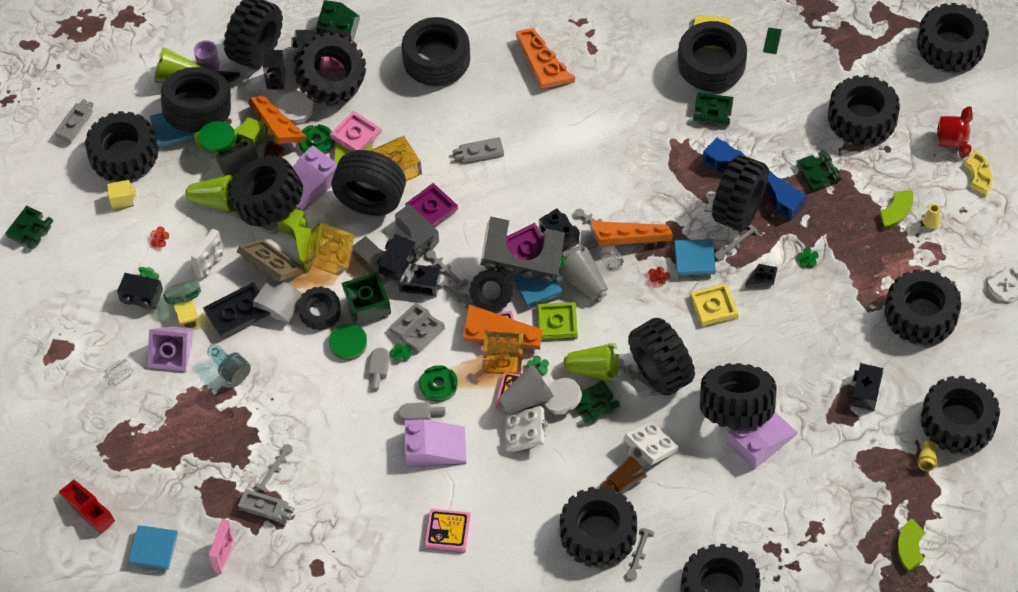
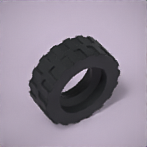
M489 269L481 271L473 277V281L470 283V299L478 308L490 312L499 311L510 303L513 296L511 279L500 270ZM488 281H494L500 286V295L495 300L486 299L482 293V288Z
M322 286L313 287L306 290L298 300L299 317L301 322L308 328L310 327L313 330L328 329L339 320L341 315L339 297L330 288ZM324 301L328 304L329 310L324 315L316 316L311 313L310 306L314 302Z

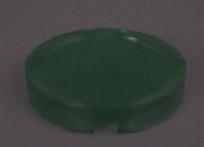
M184 282L168 288L164 291L163 297L164 301L168 304H175V301L185 303L198 297L199 292L202 290L198 282Z

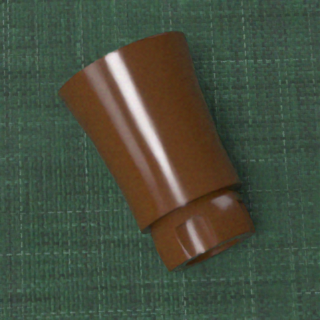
M629 455L614 472L606 477V480L600 486L606 487V490L609 491L611 489L617 490V494L620 495L637 482L645 479L647 475L637 460Z

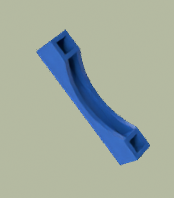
M717 137L703 151L702 162L715 171L724 172L734 157L744 154ZM769 170L766 192L770 195L776 211L792 220L805 206L806 195L801 190L789 185L787 181L775 176Z

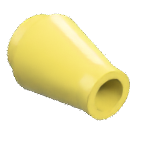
M931 204L923 216L922 221L926 228L936 229L940 226L941 215L939 205Z
M925 441L917 460L921 470L932 471L937 466L936 444L933 441Z

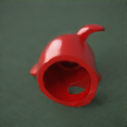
M971 106L964 108L960 117L940 116L937 127L938 145L941 147L959 148L960 158L969 156L972 150L969 143L971 134L970 122L973 120Z

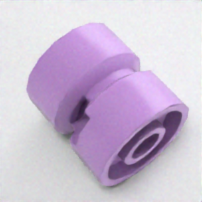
M209 40L198 42L194 47L196 63L203 66V68L217 71L220 61L215 43Z

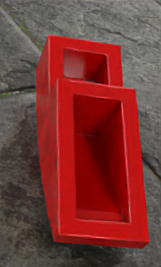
M75 479L58 491L66 502L99 534L115 522L111 512Z

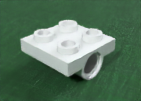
M215 229L210 231L191 255L195 275L200 279H203L206 274L211 272L213 265L224 254L220 233Z
M541 406L506 415L505 450L508 453L545 444L544 437L549 435V426L544 419V409Z
M652 422L625 434L623 438L630 446V456L636 459L637 462L645 460L650 465L676 453L678 446Z

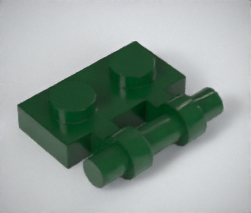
M697 92L695 111L701 112V115L694 114L693 121L700 122V124L713 123L716 126H729L730 118H723V116H731L734 97ZM707 113L718 114V117L707 116Z
M824 150L818 152L820 157L818 160H816L814 155H810L796 161L797 168L812 192L829 187V180L832 178L836 183L842 179L839 175L840 171L832 164V158ZM825 166L828 171L824 172L821 167Z
M26 205L5 234L6 237L20 244H23L28 239L29 242L26 246L29 249H33L35 245L41 242V237L44 233L51 229L50 225L54 220L51 217H47L45 221L41 220L43 218L42 212ZM35 227H39L36 233L32 232Z
M600 381L581 391V400L574 409L579 416L584 413L588 414L582 417L585 424L591 421L596 422L599 420V417L607 413L615 412V409L620 407V403L618 400L610 402L613 399V393L604 381ZM600 405L603 406V407H601V408H599V409H597V410L594 409V408H596V407H598V406H600Z

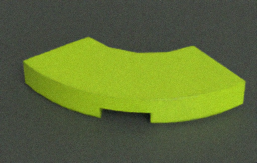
M912 190L894 192L892 204L888 208L880 210V218L884 229L892 228L904 221V218L912 208Z
M912 518L902 528L898 540V556L908 573L924 561V557L920 553L919 543L926 532Z

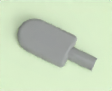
M385 348L374 349L370 356L368 376L373 377L371 389L374 391L379 390L380 379L387 377L390 354Z
M429 402L406 403L400 406L398 410L399 418L402 421L431 420V415L445 414V407H430Z

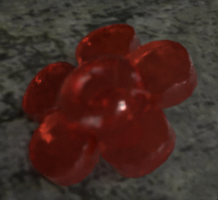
M159 226L156 231L153 230L150 233V237L154 238L151 240L152 246L163 248L166 245L165 240L169 239V233L164 232V227Z
M657 267L656 270L652 268L648 272L650 275L649 280L652 283L658 281L659 284H665L666 280L670 278V273L664 272L663 267Z

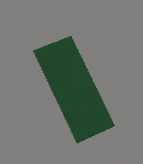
M768 28L763 52L777 54L782 29Z

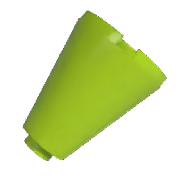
M162 47L154 82L164 83L171 74L178 70L203 66L168 48Z
M226 175L190 184L186 188L185 196L190 203L225 212H234L235 209L228 197L229 185L233 181L234 176Z
M610 343L570 352L567 357H564V368H567V371L570 373L606 382H616L614 376H618L619 354H615L614 349H618L617 345Z

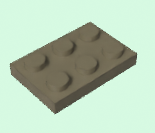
M263 239L240 245L237 253L243 256V259L250 261L259 270L266 272L272 279L279 282L302 274L304 267Z

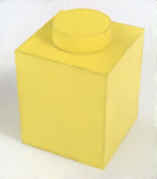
M129 180L107 184L112 209L134 206L133 198H136L135 187H131Z
M192 299L184 300L174 305L180 327L193 328V330L201 328Z

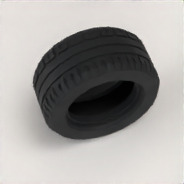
M430 17L413 24L402 38L403 66L407 74L419 83L428 86L450 84L462 77L470 65L471 56L468 34L461 25L450 19ZM432 43H444L454 49L452 55L441 60H427L418 54L422 47Z
M707 21L692 26L682 35L678 48V69L684 80L693 87L704 91L725 90L736 84L744 74L747 60V45L741 33L734 27L719 21ZM700 39H708V40H702V41L696 43L697 40H700ZM715 39L725 40V41L728 42V44H726V43L723 42V41L715 40ZM714 45L726 50L731 59L722 66L709 67L699 63L693 54L704 46Z
M190 67L178 70L171 74L161 87L163 117L174 128L189 133L200 132L204 125L211 122H225L231 113L230 85L222 75L211 69ZM195 96L211 99L202 103L182 101L185 98Z
M354 150L343 155L338 162L331 181L333 193L342 204L356 212L372 216H381L393 212L398 207L406 186L405 174L396 162L383 154L369 150Z

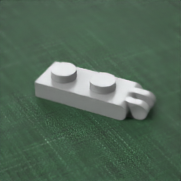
M82 99L79 104L75 103L55 131L56 137L72 143L92 115L93 103H87L85 99Z
M500 137L462 144L459 148L452 151L454 160L456 162L463 161V163L504 156Z
M245 489L238 505L239 510L281 522L282 519L291 520V514L295 510L293 507L288 506L289 503L287 501Z

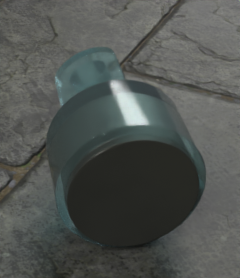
M215 344L208 348V356L219 366L218 374L229 385H237L249 375L251 364L240 353L234 352L228 355L220 346Z

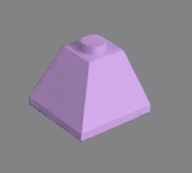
M172 326L149 329L148 368L186 371L192 348L193 328Z

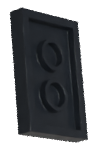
M254 282L203 307L204 313L221 339L271 314V312L253 306V301L260 292Z

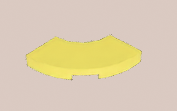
M974 150L965 161L964 166L972 174L973 180L970 187L987 196L991 188L993 175L988 161L979 152Z

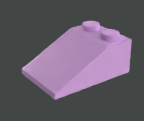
M314 146L301 155L293 166L303 184L301 201L299 205H296V208L305 211L331 188V181L338 165Z
M775 412L768 422L766 421L761 426L757 425L756 428L731 429L728 432L727 444L751 467L756 469L795 437L798 432Z
M426 419L404 420L407 467L467 463L464 426Z

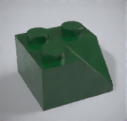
M324 0L316 25L317 35L319 34L322 37L323 33L329 32L333 36L334 33H338L339 37L344 38L346 36L349 38V42H353L360 16L341 2Z
M378 272L341 283L354 325L391 315L390 302Z

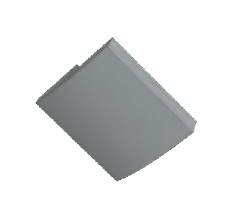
M270 276L254 299L253 306L271 312V318L288 324L298 310V300L303 293L284 281H276Z
M415 303L389 329L399 339L410 345L411 348L420 352L445 329V325L440 320L431 316L429 310Z

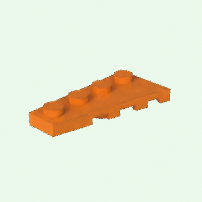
M534 28L516 31V38L541 89L575 82L576 77L566 70L567 67L563 62L560 63L556 54L546 47V42Z
M264 96L250 97L248 101L249 106L256 116L261 117L260 122L268 127L267 132L270 136L275 137L274 142L276 144L304 142L306 135L288 117L284 116L277 107L272 105L268 98Z
M590 221V229L599 246L672 241L673 237L669 226L664 224Z
M469 305L463 341L540 350L543 329Z

